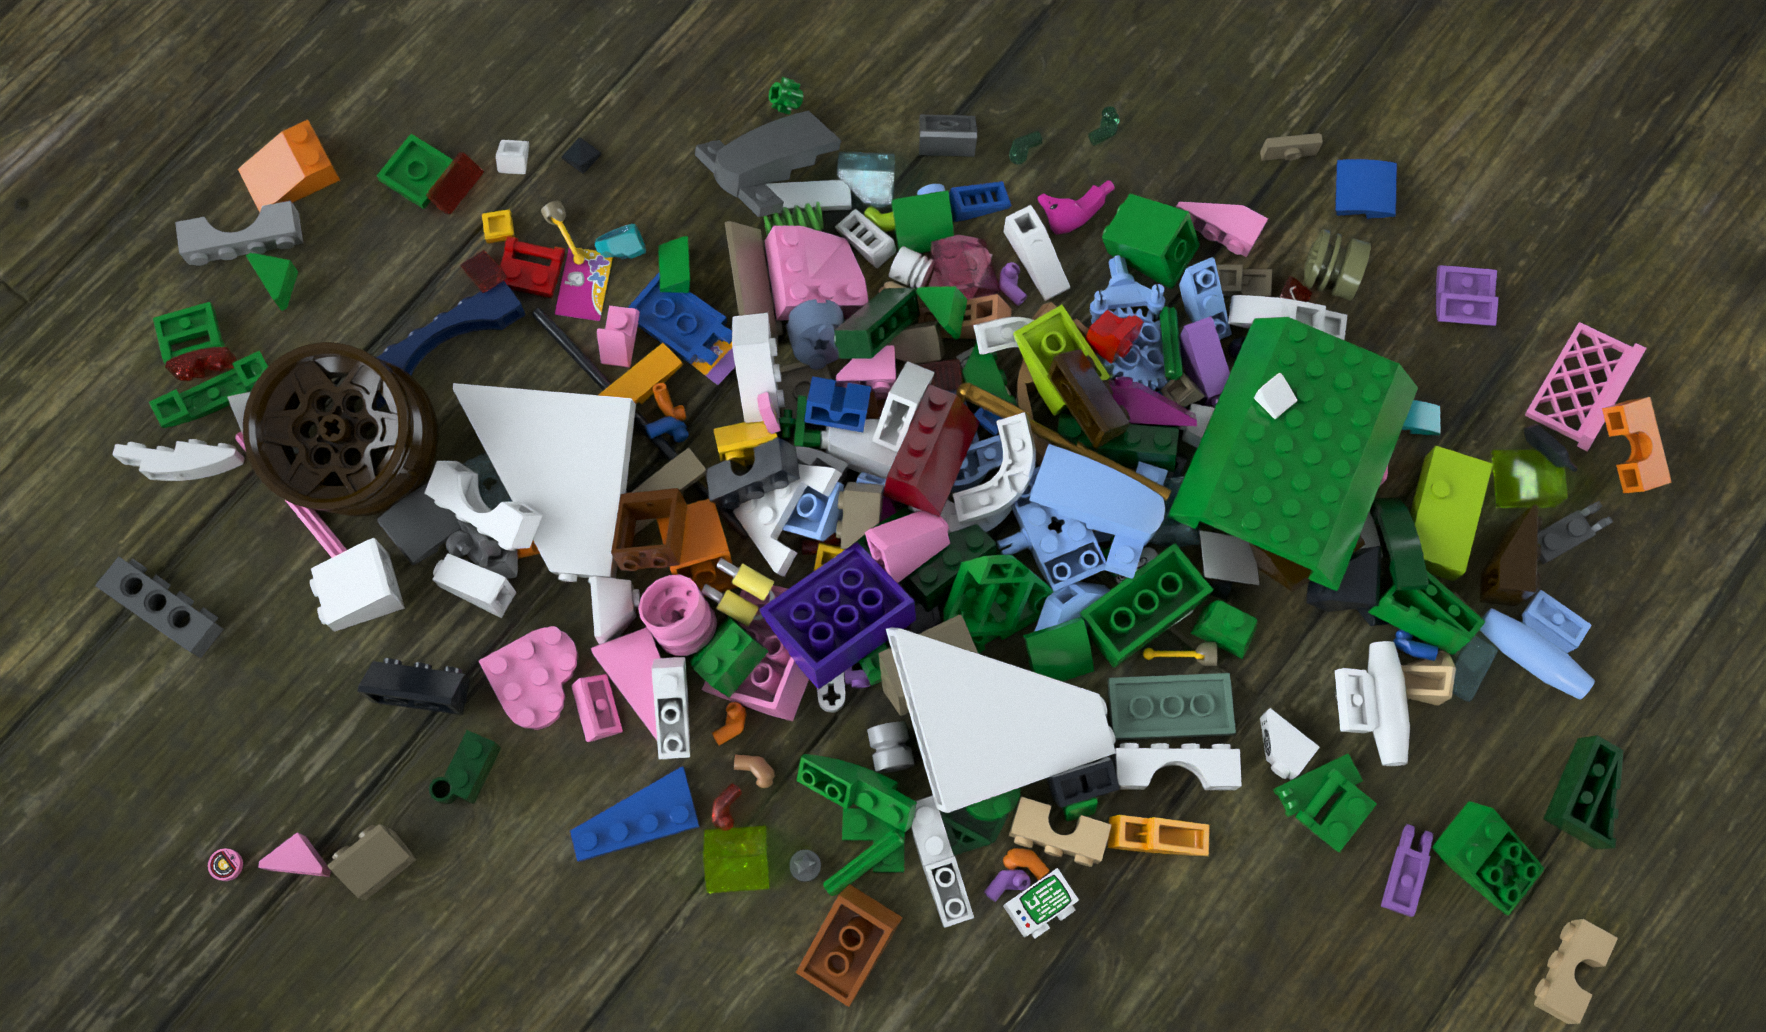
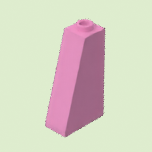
M646 627L592 647L591 650L596 660L657 740L652 665L654 659H661L654 637Z

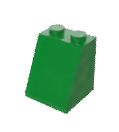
M1131 193L1125 202L1119 206L1116 216L1110 225L1106 226L1102 236L1109 255L1113 257L1119 255L1125 259L1127 265L1170 289H1173L1200 246L1189 211Z

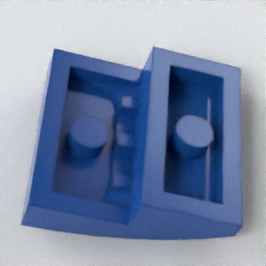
M1366 159L1337 160L1335 209L1337 216L1366 214L1367 219L1396 217L1397 163Z

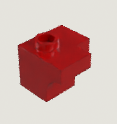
M1107 309L1089 327L1085 340L1093 351L1112 364L1119 356L1124 358L1132 349L1133 342L1138 338L1144 321L1136 315L1120 318Z

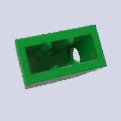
M1217 600L1203 607L1191 634L1207 642H1216L1217 647L1243 659L1256 632L1258 620L1223 601Z

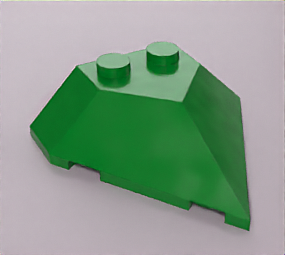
M1013 555L983 556L964 561L960 565L943 610L944 622L961 615L976 650L980 653L986 650L984 645L997 637L1003 640L1039 620L1045 600L1053 593V590Z

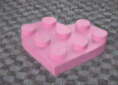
M551 626L526 634L480 659L479 663L510 719L516 725L525 729L540 730L549 727L559 719L566 698L562 685L572 678L579 655L576 645L571 638L557 627Z

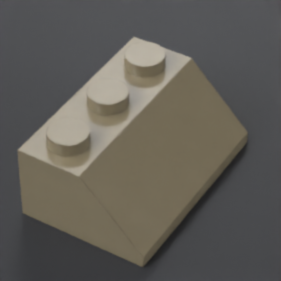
M961 615L919 634L978 654ZM888 648L878 653L882 687L899 715L902 716L909 713L892 649Z

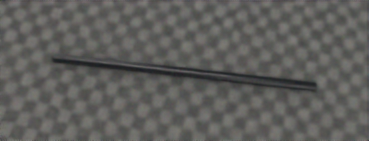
M540 307L533 311L532 316L603 391L612 384ZM635 409L634 424L669 461L677 457L679 454L661 435L652 439L649 438L645 425L650 423ZM700 478L692 486L705 499H709L708 484ZM715 504L717 512L743 540L749 537L732 510H726Z

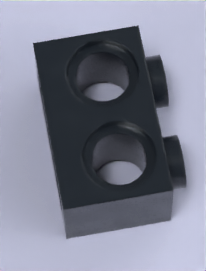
M1107 756L1047 777L1052 799L1060 807L1120 790L1112 759Z

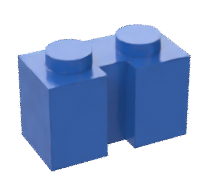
M812 376L804 422L863 433L871 387L848 383L847 388L835 386L836 380Z

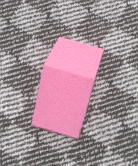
M299 833L294 834L260 860L258 868L268 871L330 877L331 870L307 837Z

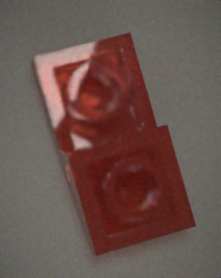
M227 347L204 348L181 354L166 361L165 368L177 380L193 381L194 378H204L206 368L212 371L234 368L232 363L236 362V357Z

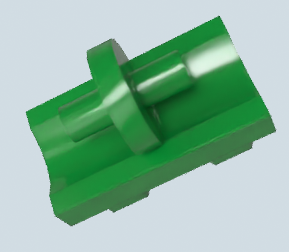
M798 395L796 419L792 418L793 411L790 409H785L783 417L779 418L782 431L781 438L789 440L791 431H795L794 446L819 450L821 431L805 430L804 420L807 396Z

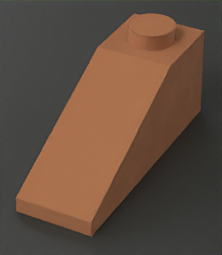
M999 294L968 299L959 338L976 339L974 325L999 318L1011 317L1012 309ZM928 307L919 309L918 323L937 320ZM940 324L942 338H953Z

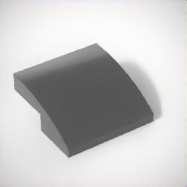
M428 483L400 500L377 520L412 566L438 552L439 546L447 542L451 534L461 531V526L455 517L456 514L450 509L437 506L434 503L435 500L425 494Z

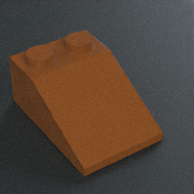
M849 884L838 895L796 973L850 1007L903 917Z

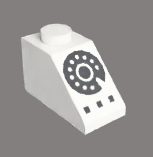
M1270 708L1260 717L1266 761L1272 765V771L1284 779L1288 777L1292 780L1300 774L1320 747Z

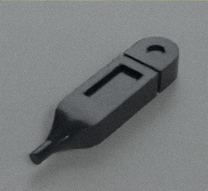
M1538 424L1524 429L1527 442L1554 466L1567 467L1573 472L1577 471V467L1572 464L1566 448Z

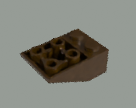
M1532 505L1512 522L1481 572L1480 602L1517 606L1538 591L1541 577L1537 573V562L1541 556V545L1537 543L1538 533L1542 526V517L1538 515V505Z

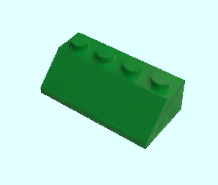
M1174 543L1137 570L1133 579L1126 578L1080 612V616L1084 619L1085 626L1095 646L1111 666L1116 668L1207 600L1213 589Z

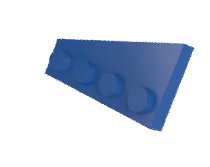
M684 767L678 768L570 830L577 861L582 862L700 827Z

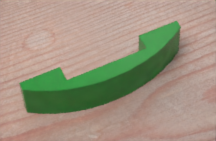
M260 350L232 363L233 369L180 394L175 389L149 401L160 426L168 428L205 417L229 406L230 402L227 396L251 392L258 378L268 368Z

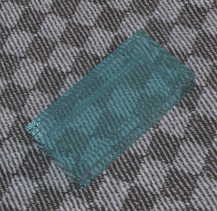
M1474 636L1462 648L1454 663L1456 672L1452 693L1467 702L1472 701L1499 649Z

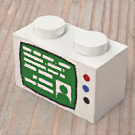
M1057 868L1008 901L1003 907L1025 938L1032 934L1035 939L1050 929L1047 924L1048 921L1056 916L1061 921L1076 911L1073 904L1079 901V899Z

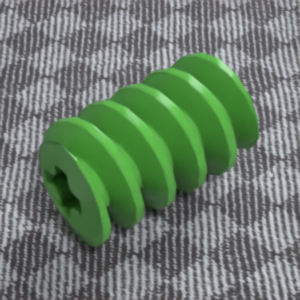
M819 201L816 202L815 210L812 209L809 203H806L804 212L801 211L798 205H794L792 214L787 207H783L781 216L778 213L771 214L770 218L763 216L767 236L773 226H804L818 231L824 229Z

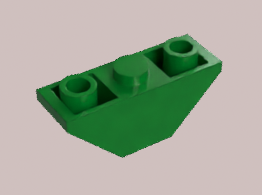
M976 343L962 371L961 384L972 383L1017 406L1014 396L1008 395L1005 388L1007 386V378L1003 369L998 370L996 365V351L979 354ZM968 401L971 408L975 410H978L980 408L979 406Z

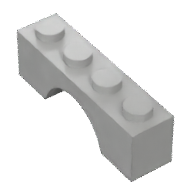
M291 201L262 206L255 222L238 232L228 233L213 228L205 217L175 222L179 254L189 265L200 266L207 264L208 261L219 259L232 260L237 256L249 254L250 252L263 254L267 250L277 248L290 249L294 245L303 244L299 212Z

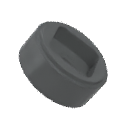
M800 850L792 856L790 871L798 881L810 882L820 873L821 862L813 851Z

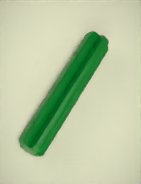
M1166 306L1160 312L1165 376L1168 380L1178 381L1180 376L1183 375L1177 311L1174 307L1169 308Z
M896 830L890 831L827 879L823 886L830 896L839 894L849 884H852L904 843L901 835Z

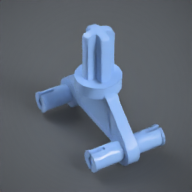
M1117 255L1110 259L1108 263L1112 278L1109 281L1108 287L1101 291L1100 295L1099 291L1094 295L1095 299L1090 304L1091 323L1093 324L1107 309L1146 305L1149 309L1147 315L1151 313L1152 320H1154V315L1155 320H1157L1160 316V311L1165 305L1164 287L1160 284L1157 287L1155 284L1151 290L1135 282L1134 277L1128 274L1124 258Z

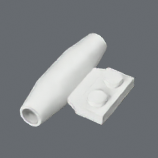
M1391 641L1371 643L1369 647L1368 673L1366 670L1342 668L1335 670L1341 732L1355 733L1373 731L1382 766L1408 764L1410 722L1405 677L1395 643Z

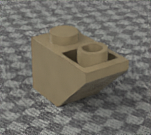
M847 482L844 491H839L838 509H843V518L837 521L836 538H841V549L849 548L865 535L866 531L879 523L882 515L884 485Z

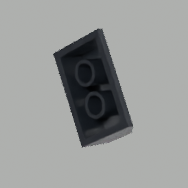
M384 658L383 662H372L361 680L357 692L372 703L463 715L470 679L465 674H462V669L446 666L443 671L433 670L432 665L414 662L412 667L402 665V661L397 659Z

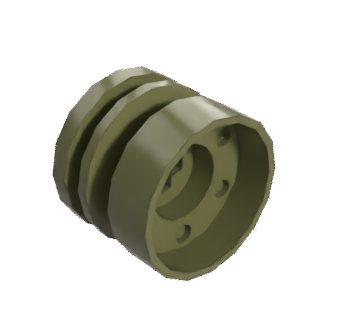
M1322 229L1308 253L1304 267L1303 286L1312 288L1316 278L1319 277L1317 291L1322 292L1328 282L1332 281V295L1351 301L1363 278L1370 255L1371 243L1351 238L1345 249L1340 248L1342 234L1336 233L1331 244H1328L1330 231Z

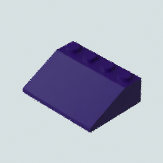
M858 542L759 609L761 615L798 667L818 689L888 641L887 628L904 629L916 620L914 600Z

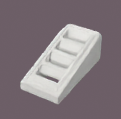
M857 209L853 210L835 226L836 230L875 268H879L896 252L894 240ZM859 222L860 225L850 232L849 230ZM867 230V232L861 238H858L862 233H864ZM875 238V240L869 246H867V244Z

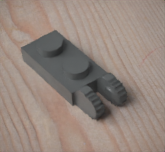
M1600 501L1582 511L1577 510L1538 533L1537 544L1541 545L1539 560L1543 565L1596 535V532L1613 523L1610 516L1599 520L1592 527L1586 521V516L1598 512L1603 507Z

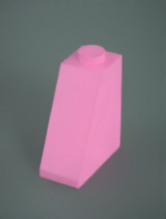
M922 510L871 528L865 532L873 559L897 583L950 544L947 522L941 516L938 517Z

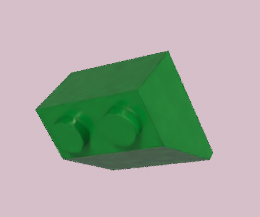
M727 616L716 629L710 642L700 651L696 652L691 658L690 663L693 669L708 684L730 698L769 650L735 619Z

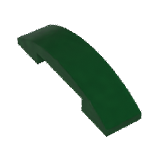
M1398 497L1375 498L1370 512L1374 524L1380 525L1391 558L1389 569L1396 590L1427 589L1428 580L1424 555L1415 524L1407 507Z

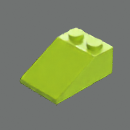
M1063 305L1056 307L1013 333L1035 386L1054 416L1068 408L1047 377L1053 358L1058 354L1081 349L1085 356L1089 355L1093 359L1097 367L1096 373L1100 379L1106 381L1110 379L1109 374Z

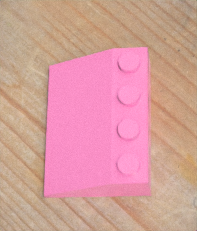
M774 585L771 588L775 598L788 590L787 588ZM743 589L740 593V597L758 606L759 609L768 604L770 600L769 594L762 601ZM759 609L756 613V616H759L761 614ZM764 618L761 620L753 619L748 627L737 621L766 647L769 652L730 698L714 689L706 681L702 690L732 702H739L745 707L767 715L793 721L809 678L801 671Z

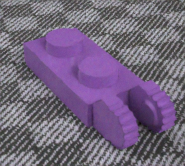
M1407 824L1404 827L1395 853L1381 907L1413 917L1431 857L1429 852L1433 841V833L1425 831L1421 836L1418 852L1410 849L1415 828Z

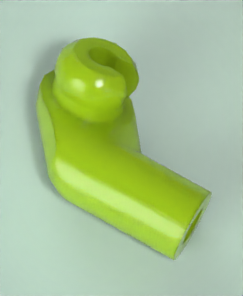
M870 206L863 215L882 231L889 232L895 230L893 212L881 214L873 206Z

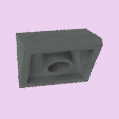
M920 114L919 155L975 157L977 142L975 116Z

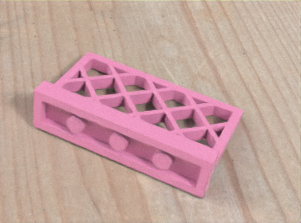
M1579 322L1529 406L1525 416L1579 442L1577 447L1588 452L1605 422L1602 408L1616 403L1643 356L1646 347L1635 343L1634 347H1631ZM1581 333L1590 337L1594 346L1580 349L1577 341L1578 335ZM1613 348L1623 354L1620 359L1607 362L1603 350ZM1597 351L1601 363L1587 367L1583 354ZM1577 356L1581 368L1567 371L1563 362L1564 359ZM1604 369L1608 379L1607 382L1594 384L1590 372ZM1584 374L1588 386L1574 389L1570 377ZM1564 379L1568 391L1554 394L1550 385L1551 381ZM1591 392L1595 403L1581 407L1577 395ZM1571 397L1575 409L1561 412L1557 399ZM1550 401L1555 414L1544 415L1535 411L1538 404ZM1578 415L1581 422L1579 430L1576 431L1566 426L1564 417Z

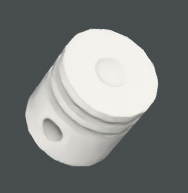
M902 246L893 261L889 277L905 285L910 284L911 288L924 287L930 277L935 260L930 259L928 261V257L923 256L922 258V254Z

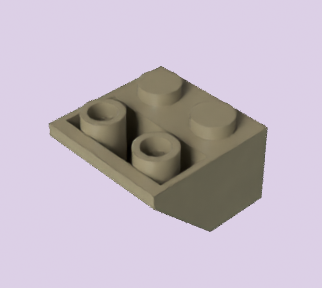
M381 824L377 826L371 825L363 830L358 836L360 840L351 847L347 845L338 850L332 856L334 860L327 865L357 898L365 901L417 860L397 833Z

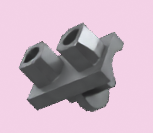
M459 519L458 523L461 526V531L451 534L446 542V548L451 555L461 557L467 554L480 567L487 566L488 557L501 555V547L498 545L499 541L480 534L476 526Z

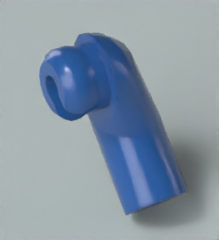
M671 416L645 425L650 439L667 433L673 436L676 442H683L689 436L686 424Z
M1403 630L1396 632V639L1393 642L1397 649L1413 657L1431 661L1436 660L1438 654L1437 646L1411 641L1413 635Z

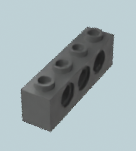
M118 556L95 586L201 659L223 631V628L215 623L218 617L204 607L200 612L191 607L195 601L179 591L176 595L168 591L171 585L159 576L155 575L152 579L146 576L144 573L147 568L133 558L128 563ZM143 583L141 591L133 594L136 585ZM166 599L165 607L157 611L158 603ZM190 615L188 625L181 628L180 623L182 619Z

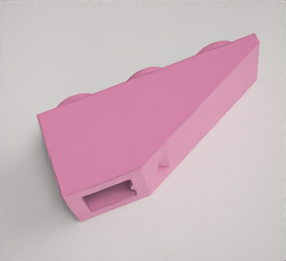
M1178 202L1176 208L1189 211L1194 229L1202 233L1206 239L1217 241L1226 246L1232 253L1241 254L1245 257L1248 256L1268 218L1243 205Z

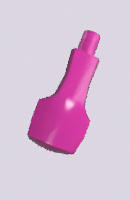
M1107 180L1099 187L1093 185L1082 198L1076 201L1072 199H1058L1044 193L1038 196V202L1045 210L1050 229L1056 235L1066 234L1085 224L1105 204V196L1114 190V184Z

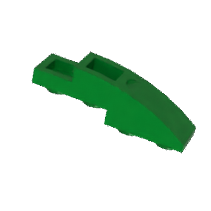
M810 754L801 756L797 782L845 809L855 804L903 832L911 828L917 802L896 791L898 782L868 768L839 759Z

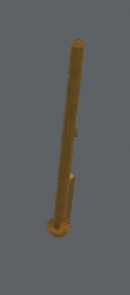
M963 383L957 388L956 395L963 403L967 400L1003 419L1024 412L1028 415V418L1032 415L972 383ZM1029 419L1032 434L1060 448L1115 469L1162 496L1163 500L1167 501L1172 490L1096 453L1079 441L1075 445L1057 432Z

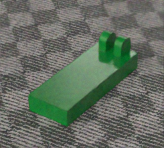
M1343 755L1273 789L1286 810V816H1292L1309 805L1329 779L1327 775L1332 769L1345 776L1353 785L1362 782L1363 780L1350 755ZM1338 787L1336 791L1333 793V795L1340 793L1344 790Z

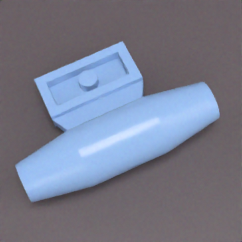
M1539 590L1534 595L1523 612L1522 623L1493 608L1486 612L1482 617L1486 622L1480 628V631L1503 654L1546 684L1579 700L1590 691L1595 680L1567 654L1578 648L1592 626L1590 623L1542 590Z

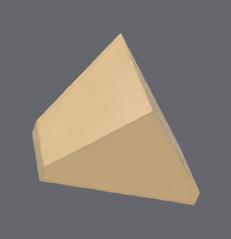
M1441 650L1438 652L1435 661L1419 659L1407 665H1401L1408 699L1439 706L1452 698L1456 667L1449 653Z

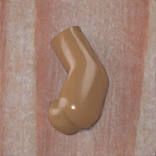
M735 754L734 770L751 771L757 778L756 784L761 788L772 786L773 778L775 777L774 770L763 757Z

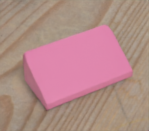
M607 674L579 678L572 684L573 695L587 742L623 732Z

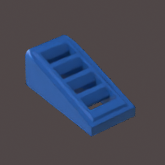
M1003 181L951 188L949 192L953 222L976 218L1011 207ZM992 192H995L997 202H994L991 195ZM981 195H984L986 203H983ZM969 198L973 199L974 205L971 204Z

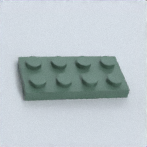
M1230 673L1108 678L1107 680L1111 729L1114 732L1115 740L1229 736L1236 734Z

